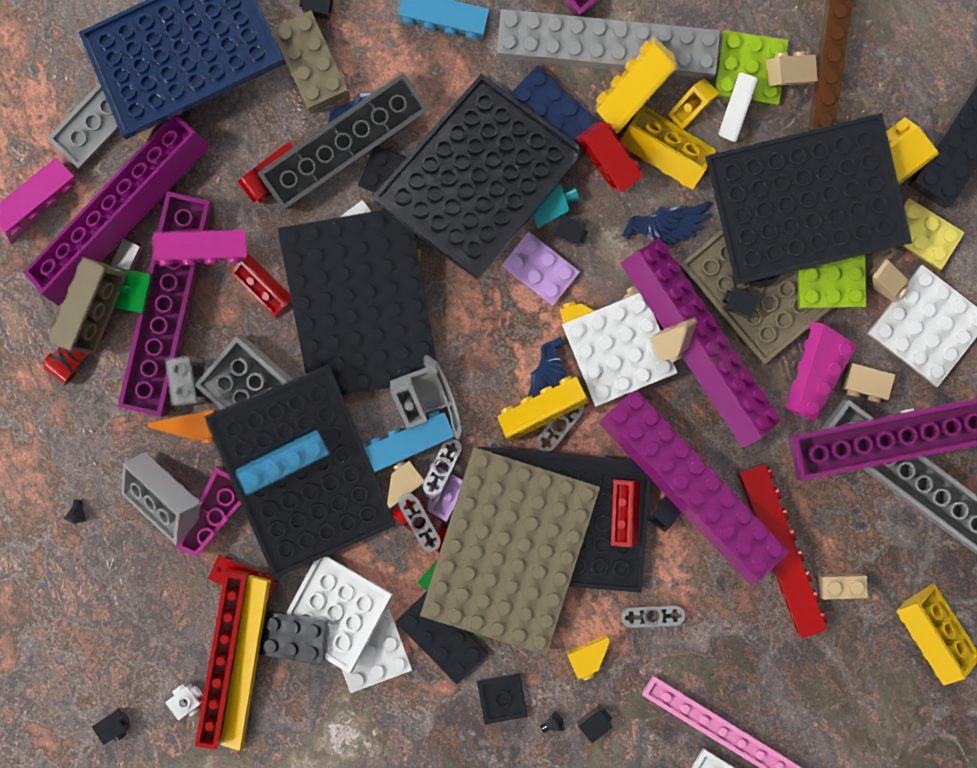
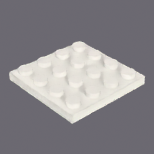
M920 265L908 280L907 288H909V291L902 300L898 298L895 303L891 302L867 334L933 386L938 387L977 337V307L924 265Z
M640 293L562 324L595 406L677 373L673 362H670L669 359L660 362L649 338L659 332L660 329L653 312Z
M325 556L313 562L286 613L329 620L325 659L350 674L353 673L394 595L329 556Z

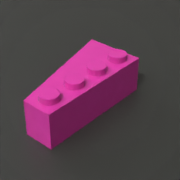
M57 158L53 159L0 202V233L10 244L44 212L52 207L60 197L68 194L74 188L76 183L74 176Z
M245 230L153 233V265L172 266L174 263L196 265V262L219 264V261L228 260V264L241 263V259L246 258Z
M811 321L809 338L805 340L803 358L798 363L797 369L799 371L796 380H793L785 408L801 418L815 422L857 345L825 324Z
M219 466L215 467L199 500L201 503L199 519L180 544L176 546V548L195 557L241 505L227 470Z

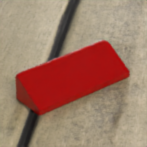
M247 254L246 258L241 259V263H237L230 271L275 318L292 303L290 294L251 255Z
M613 480L611 546L636 547L638 544L639 480Z

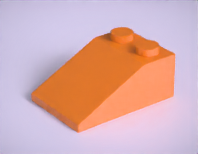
M209 410L147 424L148 428L193 440H203L204 444L211 443L214 440L204 416L218 410Z

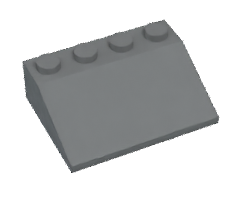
M239 335L232 340L194 386L222 409L292 380V378L247 337Z

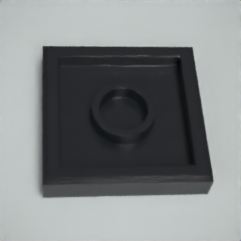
M520 673L477 680L485 725L528 717Z

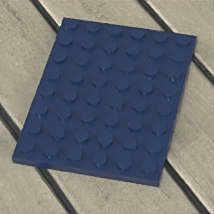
M145 0L79 32L124 140L286 64L257 0Z

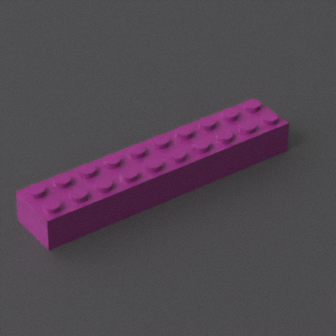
M178 115L165 121L26 268L24 274L43 296L57 306H60L67 297L69 286L75 278L77 267L81 263L82 258L101 262L205 153L210 145Z
M167 191L157 233L209 231L215 204L208 200ZM152 254L148 274L153 275L147 304L144 314L139 313L117 407L166 417L171 397L166 360L180 358L201 262H196V265L174 263L172 266H159V264L153 265Z
M658 238L620 263L663 329L695 317L697 322L689 348L681 354L742 448L767 434L781 421L776 410L772 408L764 392L760 390L752 374L746 369L740 356L734 351L728 338L718 327L715 318L706 309L703 300L694 291L691 282L685 277L679 264L669 253L667 246Z
M637 390L628 394L599 422L606 432L750 586L758 583L789 553Z
M977 398L790 435L788 440L796 479L803 481L977 445Z

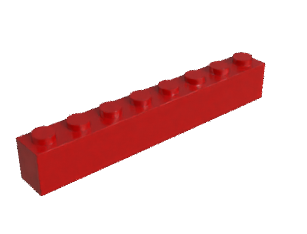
M761 463L737 472L751 512L789 551L773 568L797 635L804 639L827 630L825 623H828L823 610H819L817 604L820 602L816 590H812L809 582H812L811 575L808 569L805 570L803 567L804 556L800 548L797 549L794 543L797 538L794 530L788 527L787 520H789L786 509L781 508L779 502L781 495L778 488H774L771 479H774L770 467H766L765 464Z
M228 568L224 572L195 747L217 750L221 741L249 571Z

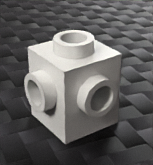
M191 683L186 687L182 684L172 691L174 696L166 702L175 717L180 720L187 714L191 717L201 709L199 705L202 703L203 694L197 686H193Z

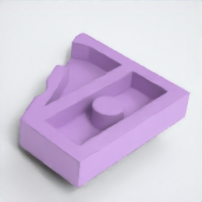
M439 466L436 468L440 474L448 472ZM452 474L442 495L436 499L429 498L428 511L448 522L453 513L463 480ZM436 477L432 486L429 485L430 492H433L434 489L438 490L437 482L439 479Z

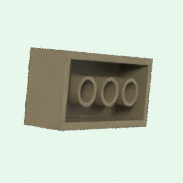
M308 11L271 28L310 113L350 96L312 11Z
M82 258L81 263L77 267L75 278L69 286L65 302L60 308L57 321L52 327L49 341L69 351L95 354L119 297V288L121 285H124L128 273L106 263Z

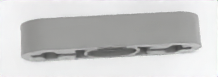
M584 406L578 408L580 410L578 413L573 412L570 415V418H573L571 423L565 416L558 418L566 422V429L562 432L555 430L554 422L556 420L550 422L536 440L537 447L543 452L552 451L582 415ZM550 428L553 433L559 435V438L556 440L553 436L550 440L552 446L550 448L548 446L543 448L541 446L543 443L541 438H548L551 433H548L547 430Z
M448 439L443 443L424 481L423 490L428 498L436 499L440 497L462 453L461 444L456 439ZM452 446H455V450H456L457 452H454V451H453V452L451 453V455H450V460L447 459V456H448V449H447V448H451ZM439 464H446L449 470L445 474H440L436 468ZM436 477L439 479L437 482L438 490L434 489L433 492H430L428 485L432 486Z
M412 493L403 494L399 498L398 505L420 545L427 552L437 550L440 546V538L419 500ZM407 499L414 501L412 506L416 512L413 514L408 507H403L406 505L405 501ZM417 517L425 518V525L421 528H416L413 525ZM426 531L431 538H435L433 539L434 544L431 546L426 543L427 539L423 534Z
M678 605L626 607L621 613L623 624L629 628L677 626L683 623L685 619V612ZM665 609V614H672L673 610L676 609L680 616L676 618V621H673L672 617H665L666 622H662L663 613L661 610ZM644 610L642 614L644 623H640V618L633 619V623L625 619V616H628L631 611L634 615H641L639 611ZM651 610H656L659 613V618L655 622L647 620V613Z

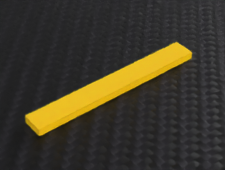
M253 575L247 576L220 744L238 751L244 747L271 581Z

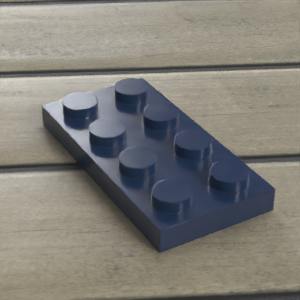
M539 65L510 93L511 96L578 145L579 143L575 138L595 122H599Z

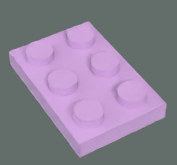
M529 231L501 265L551 306L556 303L580 272Z

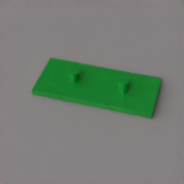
M117 268L128 273L124 285H121L119 288L120 294L114 307L144 314L153 275Z

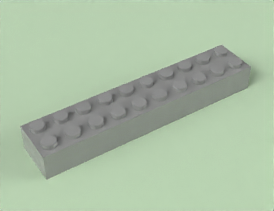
M501 9L497 59L625 71L627 62L631 58L635 59L640 54L641 46L646 41L650 42L653 38H656L674 53L676 68L670 74L671 76L713 79L716 74L720 30Z
M842 400L821 429L874 418L850 400ZM924 456L862 468L977 555V496Z

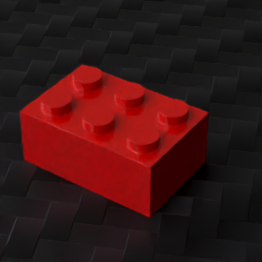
M595 122L575 139L585 149V153L612 191L623 192L643 177L640 172L642 168L635 159L631 160L628 156L629 150L622 141L619 142L614 136L616 131L611 124Z

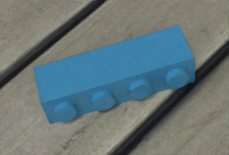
M401 0L398 17L405 25L414 26L419 24L423 25V28L426 30L436 31V29L444 30L445 34L451 36L461 34L466 35L465 38L478 41V39H484L489 9L454 0Z
M437 410L427 415V422L403 431L397 428L388 432V438L383 440L377 437L368 441V447H365L364 450L374 472L455 437L446 413L440 414V411Z
M315 430L236 469V474L246 494H249L329 453L318 431Z

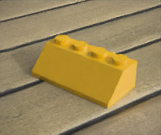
M653 38L650 42L646 41L641 46L640 54L635 59L631 58L625 65L626 70L621 75H616L611 81V87L607 92H601L596 99V111L607 124H611L616 134L676 68L674 53L656 38Z
M642 105L620 140L627 146L629 152L639 156L646 163L652 164L664 174L673 177L683 186H687L692 190L708 167L705 156L715 154L717 151L645 105Z
M905 117L886 131L899 185L939 154L919 126Z
M568 376L559 381L560 385L554 388L549 386L540 391L541 395L535 398L532 396L526 397L520 401L521 405L515 408L509 406L501 410V415L497 417L506 438L512 442L588 404L589 401L577 377L572 378Z
M933 583L907 599L896 612L910 632L912 639L921 649L923 656L930 663L935 675L943 685L963 680L968 676L977 664V649L939 589Z

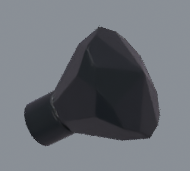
M73 500L72 508L65 515V520L73 524L86 521L81 508L82 500Z
M554 711L546 723L540 725L543 733L550 730L564 731L565 725L559 713Z

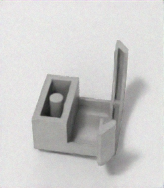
M426 355L424 356L426 368L391 380L390 392L407 429L427 422L428 413L447 407L451 418L452 430L458 440L462 431V425L452 391L440 364Z

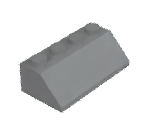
M145 452L123 462L121 494L175 545L180 544L199 519L201 504L199 500L192 496L182 484H179L168 471H165L158 465L155 459Z

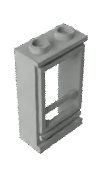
M182 357L166 360L173 405H194L210 402L209 398L195 397L194 387L196 386L194 385L201 377L193 378L191 365L204 364V359Z

